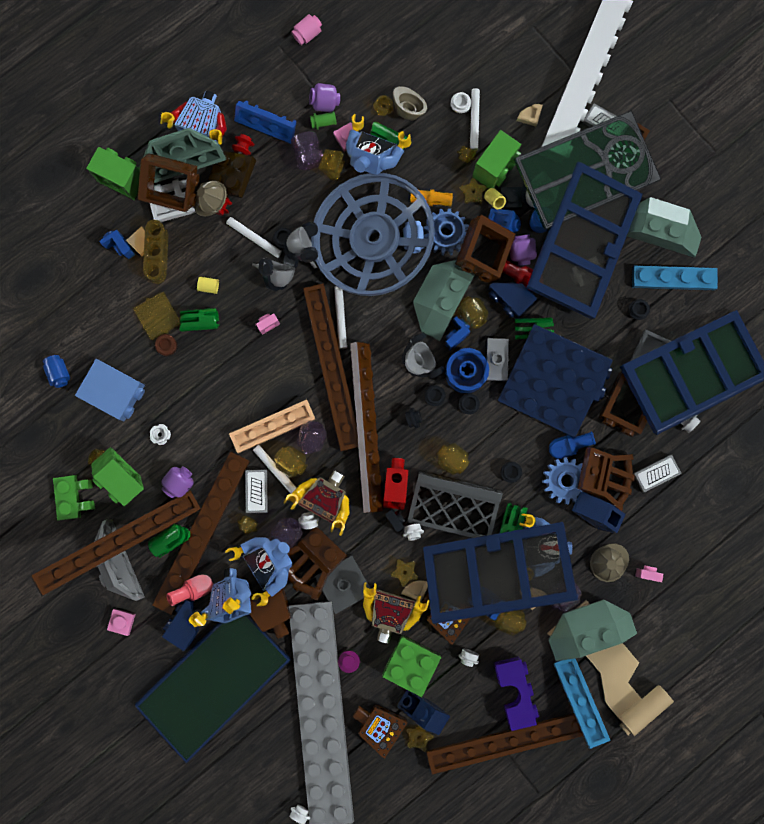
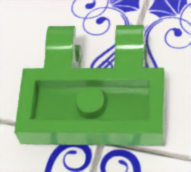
M76 475L53 478L57 520L81 518L80 511L95 509L94 501L79 502L78 490L93 488L92 480L77 481Z

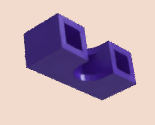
M519 656L494 662L499 685L501 687L514 686L518 690L516 700L504 705L510 730L514 731L537 725L535 718H539L536 705H532L530 698L534 694L531 683L526 681L525 675L528 674L526 662H522Z

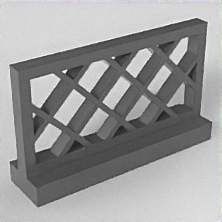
M419 471L407 522L471 538L492 535L503 493L501 490ZM420 486L429 488L433 496L422 501L418 495ZM447 492L450 493L454 500L443 506L437 496ZM464 497L471 498L474 506L463 511L458 501ZM435 498L441 508L430 514L425 504ZM485 502L493 503V511L484 516L479 506ZM456 503L462 513L451 519L445 509ZM423 506L428 516L422 520L413 518L414 510ZM477 508L482 518L472 524L466 514ZM441 511L445 513L449 520L442 525L436 524L433 516ZM462 516L465 517L469 524L463 530L457 529L453 523ZM485 521L488 526L487 535L478 534L474 526Z

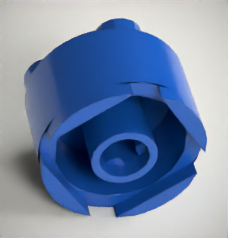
M463 348L455 352L449 358L445 367V378L448 385L460 393L477 391L489 376L487 360L481 352L472 348ZM466 366L469 367V371H472L468 376L462 371Z

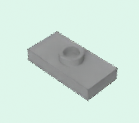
M487 339L486 360L489 364V376L486 381L508 380L509 339Z

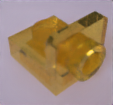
M325 149L318 168L330 179L338 181L345 163L342 160L344 154L341 151Z

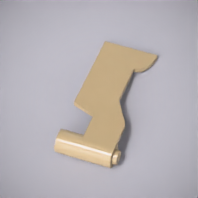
M585 600L577 608L589 605V602ZM555 627L547 633L549 636L552 635ZM623 643L586 656L600 673L605 703L622 722L619 726L627 735L632 734L636 736L674 702L660 685H657L644 698H641L628 682L639 662Z

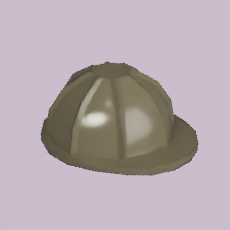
M397 87L394 89L393 99L397 115L404 118V120L414 121L425 114L427 104L419 94L407 87Z
M210 181L200 185L196 191V213L206 217L217 213L223 207L227 196L224 184L219 181Z
M618 544L602 546L592 554L590 569L599 580L614 582L624 574L629 563V554L623 546Z

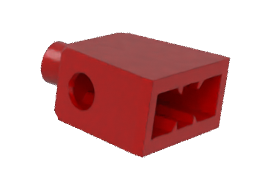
M392 458L391 468H387L383 508L404 510L408 470L404 469L405 460L402 458ZM393 479H398L400 482L395 483Z

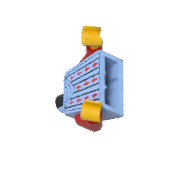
M205 91L202 100L191 97L188 102H184L171 113L164 112L161 114L160 124L167 122V128L171 129L173 123H175L178 131L191 128L215 141L218 140L219 145L222 144V137L227 131L224 115L221 113L219 106L214 104L217 96L210 91Z

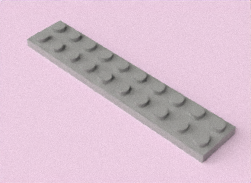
M332 601L289 605L308 814L310 817L309 824H353L354 815Z

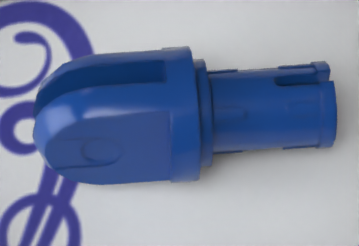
M592 431L577 437L566 435L554 439L549 445V452L556 459L569 457L577 454L578 449L595 445V438Z

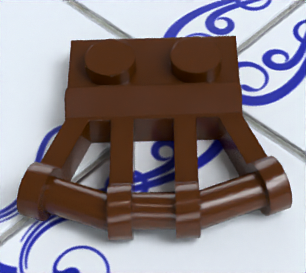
M592 447L586 448L577 489L601 497L605 502L614 505L622 511L624 502L632 493L630 487L631 482L635 478L632 469L633 454L614 456ZM613 461H623L624 471L612 467ZM610 474L623 479L622 485L609 481ZM607 488L620 493L617 499H614L607 492Z
M315 527L297 546L290 549L289 557L301 551L304 554L289 569L288 580L294 585L293 588L296 591L311 595L312 599L318 600L327 577L347 555L318 527ZM310 558L315 564L299 579L295 573ZM321 569L322 574L317 586L314 588L307 585L306 583Z

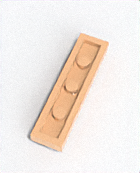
M305 400L229 433L239 454L316 419L308 401Z

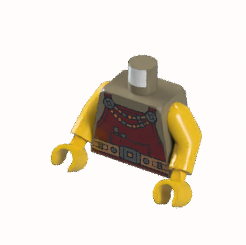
M334 470L328 481L319 477L318 479L311 478L300 484L292 494L287 495L283 502L285 504L288 500L292 501L291 510L298 503L303 508L332 524L331 533L334 528H339L341 530L340 536L343 534L345 523L350 513L349 498L345 495L346 492L338 488L345 476Z
M367 582L364 583L363 607L367 619L372 622V626L380 628L377 640L389 644L392 632L401 634L403 631L409 630L419 621L423 612L428 608L430 601L427 600V603H421V596L417 597L415 603L414 599L378 590L376 583H374L372 589L366 587Z

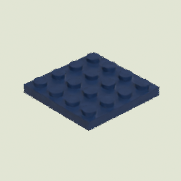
M534 324L498 401L568 435L576 437L613 360Z

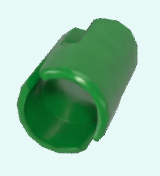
M376 121L373 122L370 135L392 142L398 146L399 132Z
M216 308L180 311L181 332L211 330L219 327V324H217L219 315Z
M552 317L515 319V323L535 322L536 325L542 328L554 326ZM533 326L515 327V331H531ZM529 334L515 335V339H527Z
M507 503L500 533L523 529L520 523L524 524L526 517L521 516V514H527L528 508L523 507L521 509L518 505L513 507L511 503Z
M173 524L148 541L149 550L155 557L161 558L190 538L191 533L187 528Z

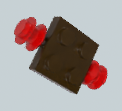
M244 134L235 136L237 144L231 146L235 153L223 151L226 160L215 163L207 182L219 181L226 188V200L223 207L215 213L217 215L223 216L224 213H229L226 207L227 205H232V202L228 195L243 198L255 166L256 159L248 156L251 155L248 148L253 147L254 143L249 136Z

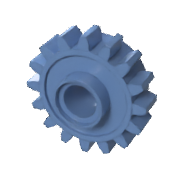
M440 209L439 214L432 213L435 229L434 253L439 249L441 250V255L444 256L445 251H448L450 255L453 254V249L458 252L460 251V244H463L469 225L464 224L465 217L460 218L458 211L452 213L451 209H448L447 212ZM424 226V232L427 233L424 235V239H428L429 227ZM447 228L451 231V234L444 235L441 230Z
M567 457L563 458L562 463L559 459L554 460L555 466L549 464V472H543L547 476L545 480H542V483L547 485L544 491L551 493L549 495L550 499L556 497V503H560L562 499H564L565 504H569L570 499L575 503L577 496L582 492V490L577 488L583 464L575 465L576 459H572L568 463ZM564 475L570 478L568 487L563 486L561 483V478Z

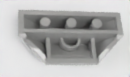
M112 519L102 521L95 541L116 530ZM126 551L97 566L101 573L99 575L101 584L107 590L135 601L145 598Z

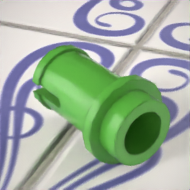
M334 111L318 115L314 113V115L310 116L311 126L316 128V130H319V127L337 125Z

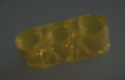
M151 220L145 226L143 272L152 283L161 284L167 275L168 231L160 221ZM161 228V232L158 235H152L154 229ZM160 248V253L157 256H152V251ZM159 269V274L151 277L152 270Z

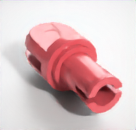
M201 574L184 581L183 587L167 593L168 603L170 606H174L186 599L195 601L207 595L212 590V579L208 575Z

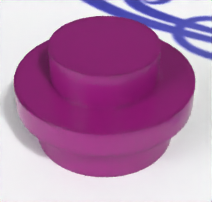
M353 651L343 652L338 659L340 669L346 673L356 671L360 664L359 656Z

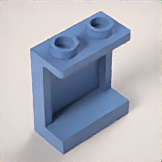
M95 359L75 396L109 415L125 421L126 418L129 419L134 412L133 406L137 400L139 401L145 392V389H143L145 385L106 363Z

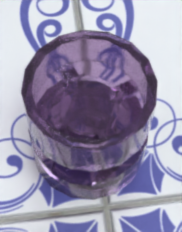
M303 132L291 139L294 153L297 154L296 159L300 170L314 169L325 162L322 150L318 149L320 144L316 132Z

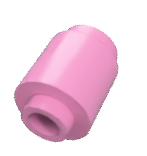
M308 14L294 26L291 34L300 45L307 44L321 32L320 27L322 24L315 15L312 17Z

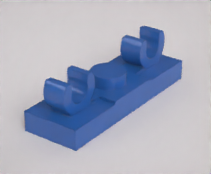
M238 101L236 104L235 122L290 144L294 140L296 120H293V122L288 121L286 116L278 117L273 113L258 108V105H255V107L248 105V101L244 103Z

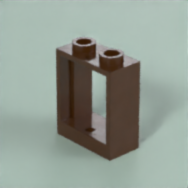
M148 153L141 159L138 200L187 212L196 204L195 198L197 194L194 193L195 187L199 182L198 166ZM156 166L187 174L185 198L154 190Z
M479 215L470 222L455 264L460 266L463 271L477 275L481 281L488 283L495 281L501 277L516 234L487 217ZM479 233L500 244L492 268L471 257Z
M621 371L598 418L603 420V424L612 428L617 426L622 429L621 432L623 434L633 437L634 435L642 434L647 423L645 415L642 413L635 426L610 414L623 384L629 386ZM638 377L654 407L662 388Z

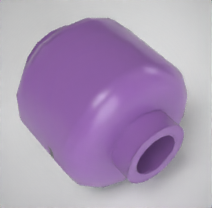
M317 83L314 88L310 89L309 104L313 106L315 111L332 112L335 106L340 104V93H337L334 85Z
M530 234L515 236L510 249V259L518 262V266L531 264L530 260L537 257L535 239L530 238Z
M183 466L181 468L172 467L161 480L162 491L173 499L184 496L193 486L192 473Z

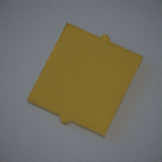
M164 292L151 299L147 298L144 303L133 308L151 340L164 333L168 334L169 330L180 325V320Z

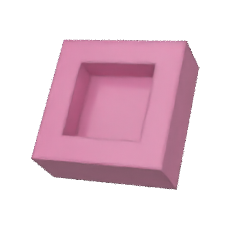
M351 122L333 132L334 137L344 152L347 151L346 142L349 132L353 130Z
M266 314L259 318V322L256 325L263 335L280 325L275 314Z
M644 566V569L637 568L635 577L662 582L663 574L658 573L657 568Z
M116 608L113 609L107 630L126 636L130 635L136 614Z

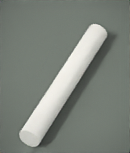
M472 89L471 151L478 150L479 89Z
M232 217L227 220V225L276 258L281 255V250Z
M335 286L339 349H346L343 290Z
M256 446L253 449L255 454L292 494L297 487L261 446Z

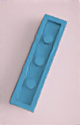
M633 266L632 288L716 290L717 268Z
M576 658L554 663L588 748L591 749L611 741Z

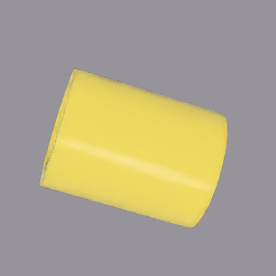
M490 188L485 192L484 199L495 209L498 210L505 206L506 198L495 188Z
M198 278L197 291L217 294L219 288L218 279Z

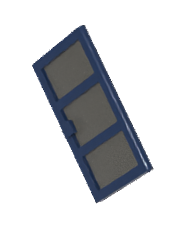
M576 162L572 171V177L567 183L554 216L552 227L548 231L527 284V289L589 319H594L643 194L581 162ZM605 185L610 187L612 195L617 193L625 195L590 211L584 209L607 198L604 191ZM574 213L578 215L563 222L564 217L568 214Z
M563 522L423 547L433 624L578 600Z

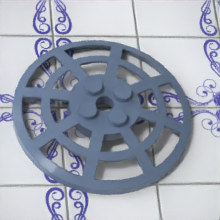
M369 173L347 180L327 196L314 219V223L318 226V233L311 237L312 247L318 251V258L315 261L329 281L338 288L359 296L383 295L407 284L423 268L434 242V219L424 196L407 180L387 173H379L378 175ZM381 182L379 195H370L355 201L349 193V190L366 183ZM389 183L406 189L417 200L407 208L399 200L388 196ZM342 196L348 207L339 216L335 227L324 225L323 221L329 209ZM378 202L377 212L364 214L360 209L362 205ZM387 203L396 206L403 213L393 220L385 214ZM421 207H423L428 220V239L417 238V226L413 214ZM353 212L357 220L351 230L342 229L345 220ZM407 219L411 228V238L400 237L398 229ZM375 232L379 233V239L375 242H371V234ZM320 233L333 235L332 244L337 259L325 264L320 250ZM339 237L349 238L352 250L342 255L340 250ZM397 247H409L405 256L397 263L392 256ZM415 247H426L425 254L420 263L406 277L401 268L408 262ZM356 256L366 261L363 272L354 269L347 262ZM385 260L390 269L380 273H371L374 262ZM342 266L350 274L361 278L357 289L343 284L330 271ZM394 274L399 281L397 284L385 289L366 290L369 279H381Z

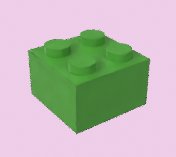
M500 130L477 161L472 177L489 189L495 188L496 185L500 187L506 179L508 171H512L517 164L515 158L521 155L519 152L521 143Z
M98 147L86 169L100 184L135 200L138 194L140 177L139 168L136 166L137 163L128 157H125V159L118 157V153L110 148L104 150Z
M111 447L91 464L93 482L100 489L104 487L109 492L108 496L115 503L120 502L125 506L144 489L141 476Z
M401 634L383 671V678L422 697L441 659V655Z

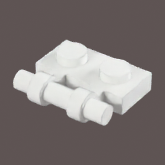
M179 179L172 180V183L162 186L157 184L154 185V190L163 193L175 191L174 196L185 198V192L182 193V189L186 188L187 179L180 181ZM150 203L155 223L196 213L195 206H192L187 212H182Z

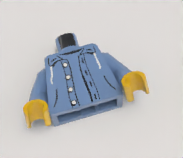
M225 569L224 580L212 586L209 605L201 611V614L199 612L192 614L188 621L194 627L204 626L206 620L226 624L250 614L251 591L247 580L237 578L236 569Z

